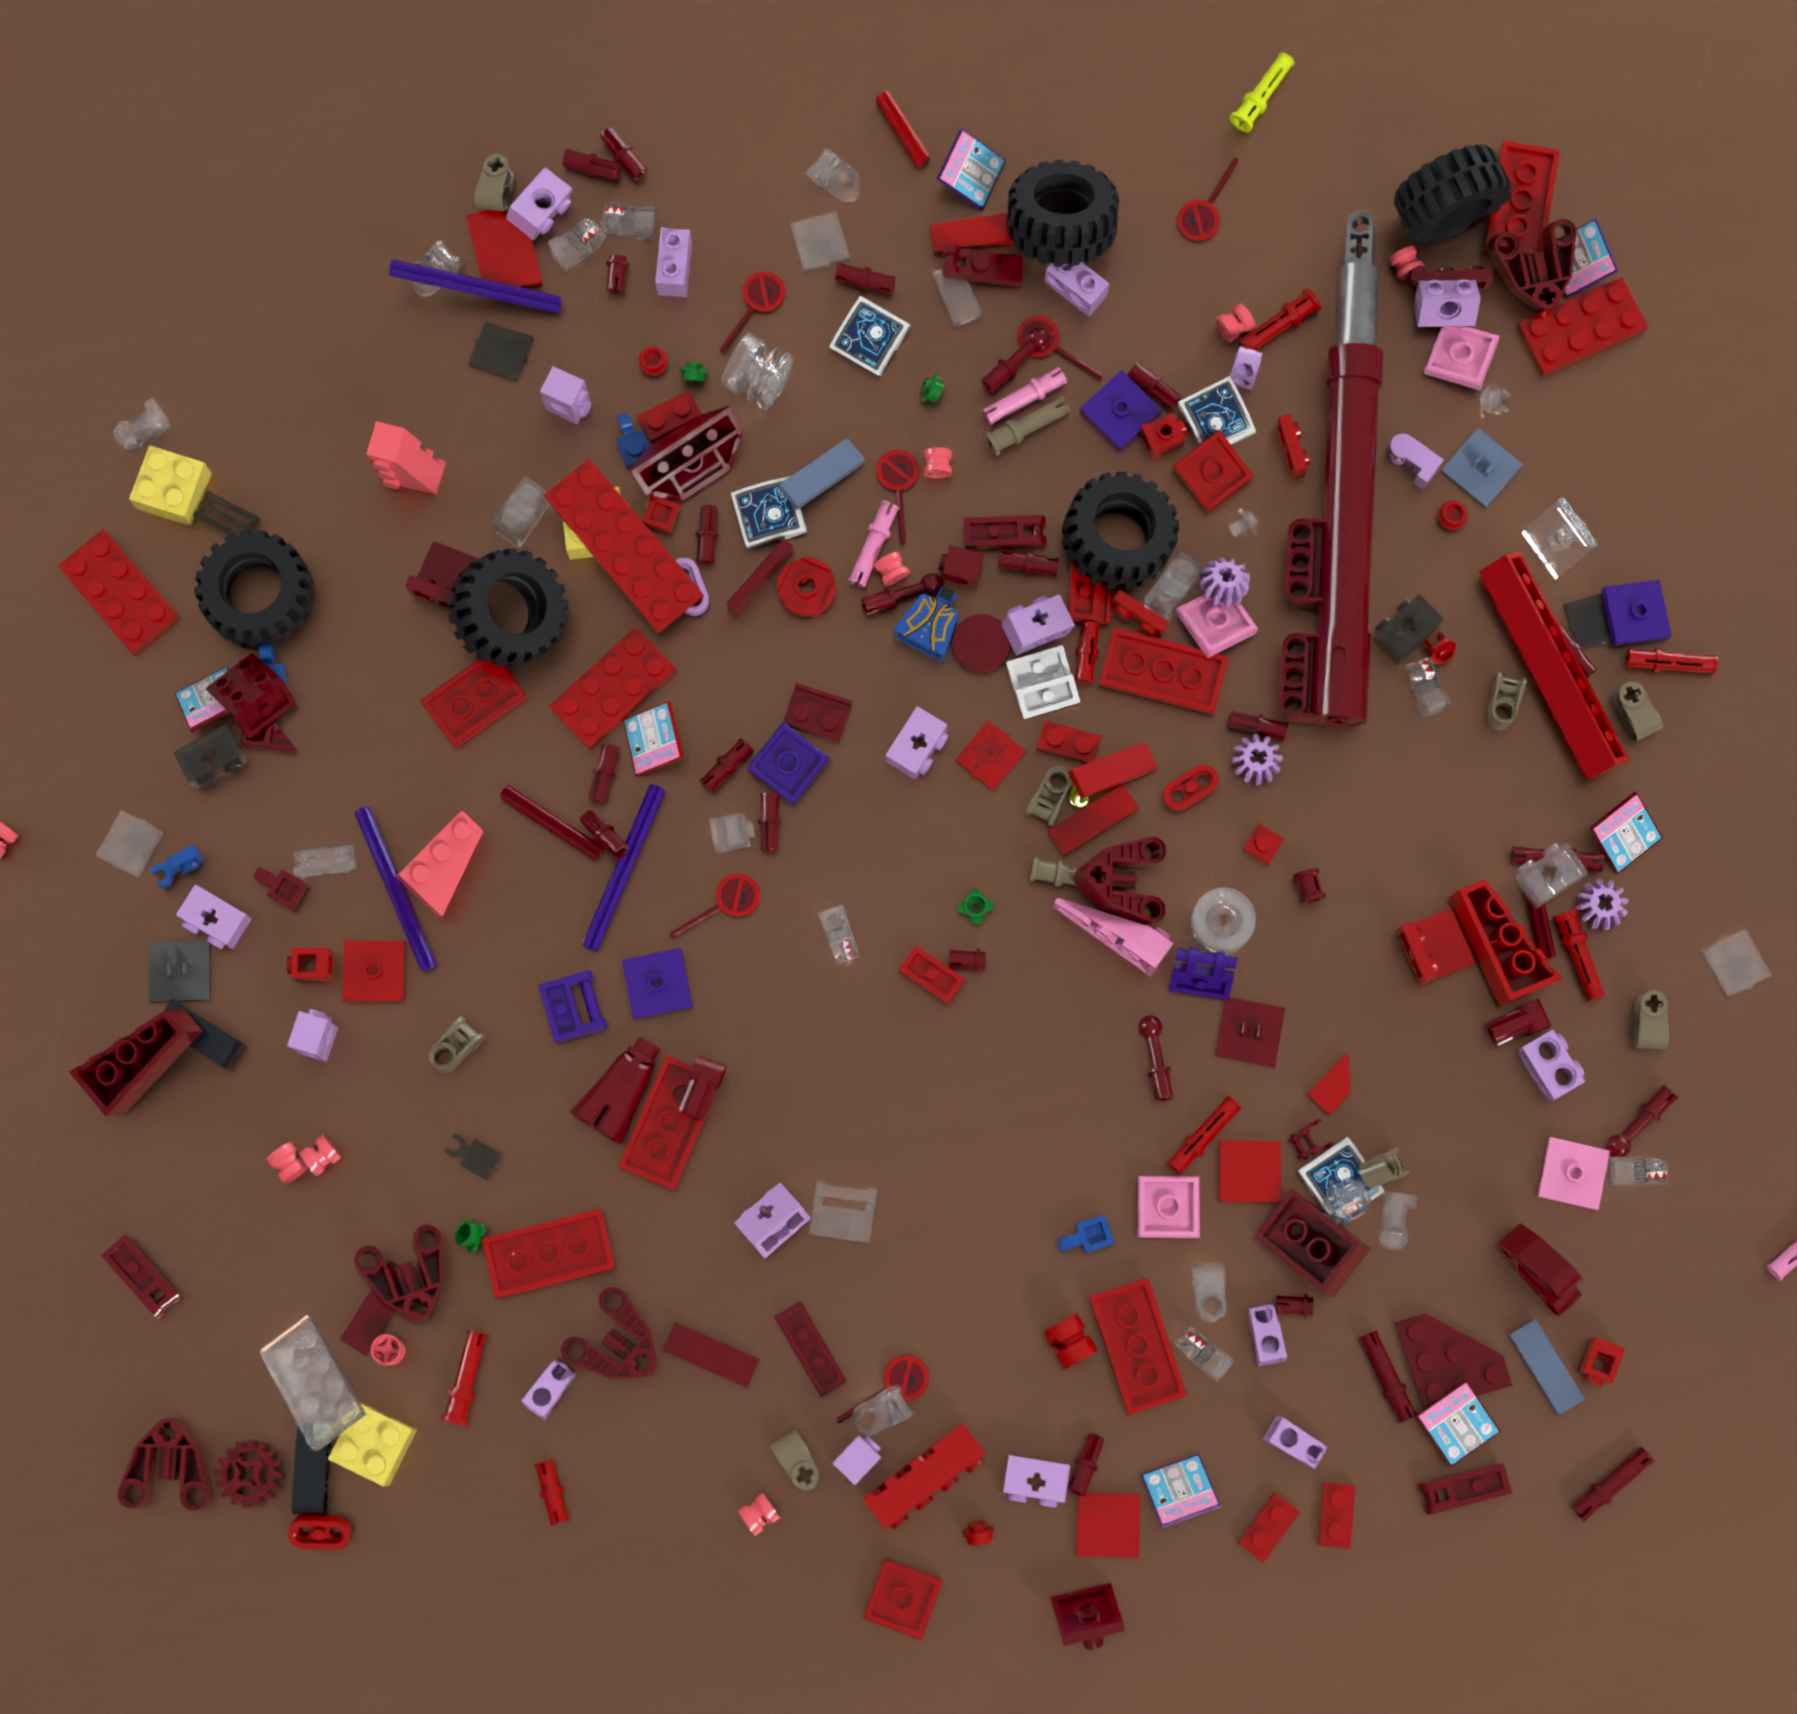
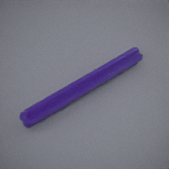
M395 259L390 262L389 275L392 277L555 313L559 312L562 299L557 295Z
M651 784L648 787L625 841L629 846L628 852L623 858L617 860L583 939L582 945L587 949L597 951L664 796L665 790L658 785Z
M368 806L359 808L355 811L356 819L417 963L423 972L436 967L435 959L403 884L395 877L398 872L372 811Z

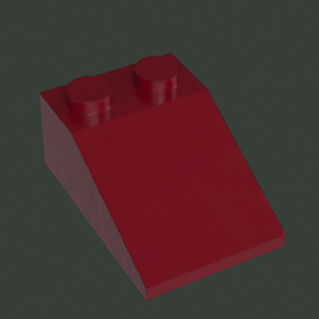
M1292 1188L1254 1236L1322 1293L1335 1297L1371 1249L1348 1229Z

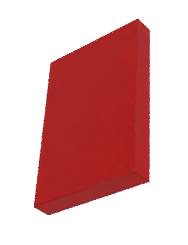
M509 208L507 211L486 210L466 215L481 279L526 289L543 285L532 239L506 219Z
M476 660L421 699L420 702L453 747L457 749L528 697L505 665L501 667L491 664V660L487 662Z

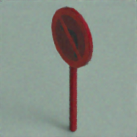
M1237 157L1230 163L1208 201L1192 200L1180 209L1177 216V227L1185 238L1194 242H1200L1212 238L1217 232L1220 225V215L1212 204L1238 163L1239 159Z
M760 271L746 279L743 285V298L750 308L720 347L721 352H725L754 310L770 312L776 310L783 303L785 286L776 274Z
M1033 316L1026 319L1020 325L1017 331L1019 348L1027 342V335L1033 328H1044L1050 335L1049 345L1043 350H1034L1029 355L1030 357L1043 358L1055 351L1098 379L1103 377L1100 372L1058 347L1060 332L1057 325L1050 318Z
M892 450L880 457L876 466V475L883 487L890 491H896L897 506L899 507L900 543L905 544L902 491L909 489L917 481L919 465L912 454L904 450Z
M734 873L726 876L720 881L716 889L717 905L672 931L670 937H676L719 910L732 917H744L751 914L757 908L760 901V890L757 883L745 874Z
M913 1355L895 1357L887 1364L884 1371L885 1388L839 1416L837 1422H843L887 1393L901 1401H911L919 1398L926 1391L929 1384V1372L926 1365Z

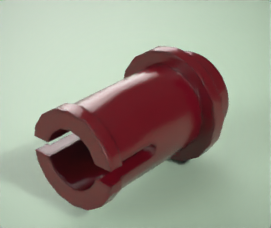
M612 254L609 256V260L606 261L608 266L606 291L613 293L616 281L615 293H624L625 270L629 267L626 256Z
M977 948V951L950 949V969H976V972H979V969L985 970L986 952L980 951V948Z
M1304 1294V1297L1276 1295V1315H1304L1306 1319L1307 1316H1313L1314 1297H1308V1294Z

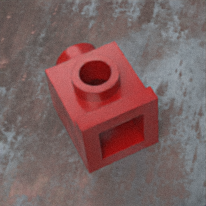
M1172 413L1152 423L1141 425L1139 435L1153 460L1182 447L1185 442L1184 435H1187V429L1181 418L1176 420ZM1168 428L1171 434L1165 436L1161 431Z
M292 948V956L287 957V973L291 974V978L294 981L333 982V951L329 948ZM314 961L316 968L313 971H307L306 965Z
M1592 1337L1589 1339V1345L1579 1373L1586 1375L1584 1381L1598 1387H1602L1603 1382L1613 1384L1625 1348L1601 1338ZM1596 1358H1600L1603 1361V1367L1600 1370L1594 1367L1593 1363Z

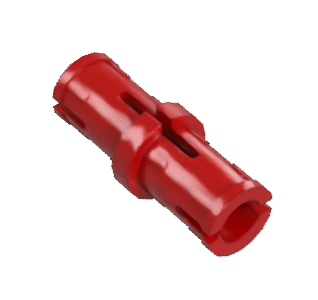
M1091 621L1081 622L1079 647H1076L1075 651L1078 658L1074 680L1077 682L1093 683L1095 659L1099 657V650L1097 649L1099 623Z
M554 1459L535 1464L534 1466L537 1470L542 1492L539 1494L541 1499L544 1498L550 1525L569 1520L562 1496L564 1488L559 1485Z

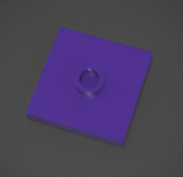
M1121 370L1080 408V412L1121 452L1139 435L1141 425L1152 423L1162 413V409Z
M1660 580L1606 586L1601 589L1613 646L1664 640L1672 636Z
M782 722L747 769L787 801L795 805L830 760V757L785 722Z
M681 948L622 960L634 1020L693 1008Z

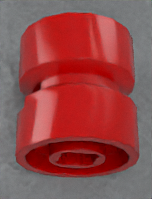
M1078 1313L1043 1331L1050 1347L1057 1348L1058 1351L1055 1356L1063 1370L1098 1351L1091 1337L1083 1334L1085 1326Z

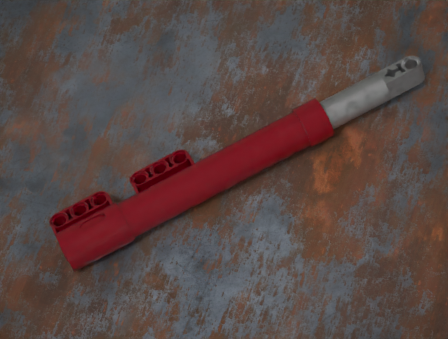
M1363 210L1355 211L1348 217L1345 264L1340 267L1336 345L1328 350L1326 385L1329 387L1323 518H1300L1294 520L1289 526L1287 539L1286 595L1290 603L1296 608L1318 609V628L1315 633H1291L1283 640L1279 705L1284 717L1291 723L1319 724L1330 727H1354L1366 724L1368 710L1371 643L1368 621L1379 388L1382 386L1384 352L1381 348L1376 347L1379 268L1374 265L1376 231L1373 217L1370 213ZM1358 225H1368V228L1364 231H1355ZM1359 252H1364L1362 253L1361 258H1358ZM1302 530L1310 532V535L1305 540L1296 539L1298 532ZM1299 559L1309 560L1307 566L1302 569L1294 567ZM1296 588H1307V593L1304 596H1293ZM1295 644L1305 646L1303 652L1298 655L1291 654L1290 649ZM1293 673L1303 674V679L1299 683L1292 684L1288 682L1289 677ZM1298 701L1302 703L1299 711L1295 713L1287 711V707L1291 702Z

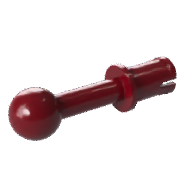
M1041 327L1031 329L1027 335V342L1007 361L1000 358L998 365L981 380L985 389L993 393L1006 380L1016 376L1014 369L1034 350L1040 351L1045 349L1050 342V335L1047 330Z
M928 573L922 577L921 582L892 591L890 587H885L882 592L862 597L861 602H864L861 603L865 615L869 616L887 608L894 610L896 609V602L921 594L936 596L940 588L944 586L943 580L936 573Z
M1152 1015L1145 1016L1139 1022L1138 1029L1140 1034L1147 1039L1153 1069L1149 1070L1147 1074L1152 1079L1156 1102H1166L1172 1100L1174 1094L1169 1074L1172 1070L1171 1067L1164 1066L1158 1037L1163 1027L1159 1018Z
M1663 1084L1662 1088L1647 1104H1641L1645 1110L1622 1135L1616 1134L1608 1139L1606 1148L1610 1150V1155L1618 1159L1626 1157L1631 1151V1142L1654 1118L1660 1121V1116L1678 1099V1096L1673 1094V1091Z

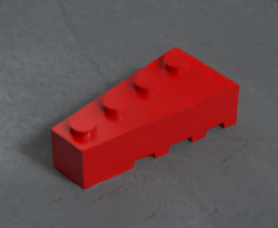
M1486 879L1462 888L1449 897L1499 1007L1563 979L1557 970L1554 971L1546 961L1547 957L1541 949H1537L1526 935L1527 931L1524 927L1518 924L1509 913L1510 909Z
M962 1423L863 1497V1500L884 1529L891 1525L894 1530L909 1519L906 1513L916 1507L920 1511L934 1499L931 1497V1494L941 1488L945 1492L956 1484L958 1479L955 1476L964 1469L970 1473L983 1463L980 1457L985 1452Z

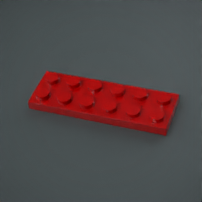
M590 458L543 495L545 500L658 634L704 597V594Z

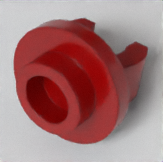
M1436 633L1438 642L1435 645L1430 644L1427 639L1424 640L1425 651L1429 654V660L1433 664L1447 663L1453 658L1456 644L1452 639L1446 638L1443 633Z

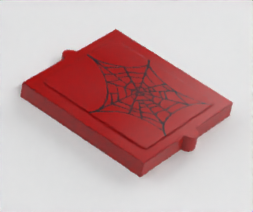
M987 721L955 761L970 772L973 779L977 778L994 791L1026 750L1013 741L1009 733L1004 734L991 722Z

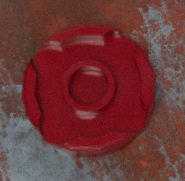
M977 614L967 617L958 624L953 633L952 650L959 664L971 672L984 674L995 671L1004 663L1010 652V642L1000 620L991 615Z

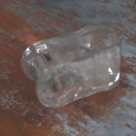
M823 149L821 152L822 156L815 165L806 169L807 176L815 184L826 189L840 201L846 203L855 201L859 197L861 190L858 173L840 160L832 151ZM844 182L853 183V185L849 188H843L840 186Z
M441 240L436 242L416 264L458 273L463 267L464 260L460 256L456 257L446 248L447 244ZM411 281L413 290L422 297L432 296L440 288Z
M1192 1264V1286L1195 1294L1197 1316L1205 1323H1214L1226 1312L1224 1264ZM1209 1300L1212 1301L1213 1306H1218L1219 1309L1213 1313V1316H1210V1312L1203 1308L1209 1303Z
M900 1384L881 1391L875 1397L855 1407L852 1412V1421L860 1433L866 1436L875 1435L913 1415V1409L907 1406L901 1394L902 1387ZM892 1400H894V1402H895V1404H896V1406H897V1410H896V1408H895V1406H894ZM868 1412L874 1413L875 1419L871 1425L862 1426L860 1424L862 1415Z

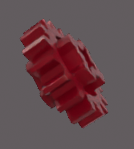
M249 1439L247 1447H245L242 1441L236 1442L237 1450L227 1447L225 1451L228 1457L218 1458L217 1460L223 1465L222 1469L214 1470V1474L221 1475L222 1480L215 1483L216 1487H225L221 1496L226 1498L232 1495V1505H237L242 1500L243 1508H249L252 1500L256 1506H261L262 1497L272 1500L271 1489L280 1490L281 1488L276 1483V1478L284 1477V1473L277 1472V1467L281 1466L283 1462L274 1461L273 1459L277 1451L270 1450L266 1452L267 1443L261 1442L256 1447V1441ZM252 1452L260 1456L253 1461H248L242 1454ZM231 1465L234 1467V1476L232 1480H230ZM245 1467L255 1469L252 1473L254 1479H244V1476L247 1474ZM268 1467L269 1478L266 1482V1480L264 1479L265 1469ZM247 1486L257 1493L245 1495L239 1491Z

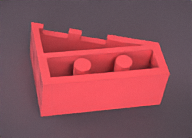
M376 421L366 455L384 486L393 489H399V486L437 495L446 462L442 459L432 458L434 452L430 449L423 451L420 448L422 442L405 428Z
M461 810L395 877L437 918H441L481 838L483 830Z

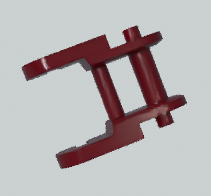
M1320 1118L1299 1129V1135L1291 1134L1292 1138L1288 1140V1143L1293 1142L1300 1153L1297 1159L1303 1157L1306 1160L1308 1159L1307 1154L1311 1153L1314 1156L1334 1145L1333 1141L1319 1148L1315 1146L1308 1134L1310 1128L1321 1123ZM1302 1136H1305L1311 1146V1149L1305 1151L1299 1140Z

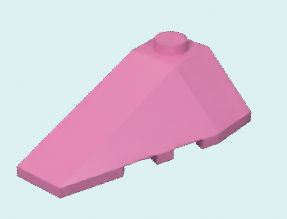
M1057 898L1054 902V909L1150 977L1174 944L1169 941L1171 936L1159 927L1153 929L1150 926L1061 898Z

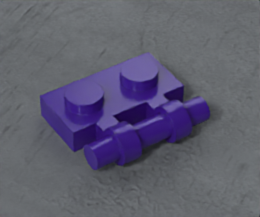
M1189 947V950L1177 948L1175 960L1187 962H1174L1169 991L1229 1000L1234 971L1224 970V967L1236 969L1237 957L1227 956L1226 952L1216 951V954L1201 952L1199 948ZM1197 963H1199V964H1206V965H1212L1213 968H1212V967L1199 966V965H1197Z

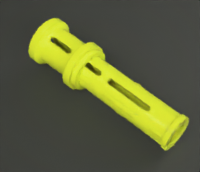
M1283 52L1279 53L1253 92L1245 94L1243 103L1237 112H1233L1229 116V120L1237 129L1246 133L1252 130V123L1259 114H1263L1266 110V101L1294 65V60L1291 56Z

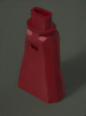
M639 1037L634 1046H628L627 1050L613 1062L595 1085L570 1110V1114L613 1142L622 1144L640 1098L651 1077L653 1066L656 1063L653 1059L660 1049Z

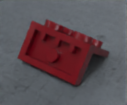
M434 541L418 576L410 575L405 586L410 595L453 611V608L448 607V598L455 595L451 591L452 584L460 579L458 574L465 567L479 558Z
M253 653L240 660L234 667L218 677L206 688L207 692L233 716L242 732L249 739L296 703L284 681Z

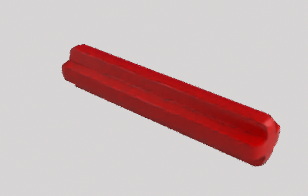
M886 90L876 96L878 106L916 166L921 167L930 161L929 153L891 93Z

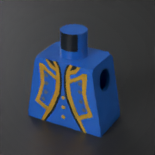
M944 586L940 588L935 599L922 594L894 628V638L943 663L959 620V612L951 608L957 594Z

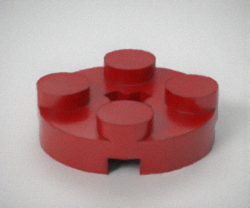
M803 557L801 560H796L793 563L791 561L785 565L777 580L779 600L789 612L797 616L818 617L832 604L836 594L835 579L828 565L813 557ZM807 580L812 581L814 591L807 594L802 593V589L798 587L799 584H805Z

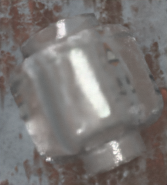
M1346 1177L1327 1188L1326 1196L1328 1200L1323 1203L1331 1218L1338 1216L1342 1222L1346 1223L1366 1213L1369 1209L1368 1202L1372 1200L1360 1179L1356 1181L1352 1177Z

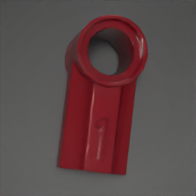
M1539 998L1515 1008V1011L1495 1018L1485 1024L1487 1033L1496 1047L1524 1035H1533L1552 1026Z
M697 1055L689 1075L690 1082L679 1111L694 1118L704 1120L714 1092L721 1085L727 1065Z

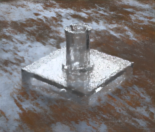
M1564 497L1557 500L1521 532L1555 579L1565 574L1599 545L1588 531L1585 522L1580 520Z

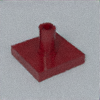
M1111 1583L1051 1597L1052 1607L1064 1646L1083 1642L1087 1650H1094L1092 1639L1095 1640L1096 1648L1098 1649L1103 1646L1104 1641L1102 1637L1125 1632L1123 1619Z

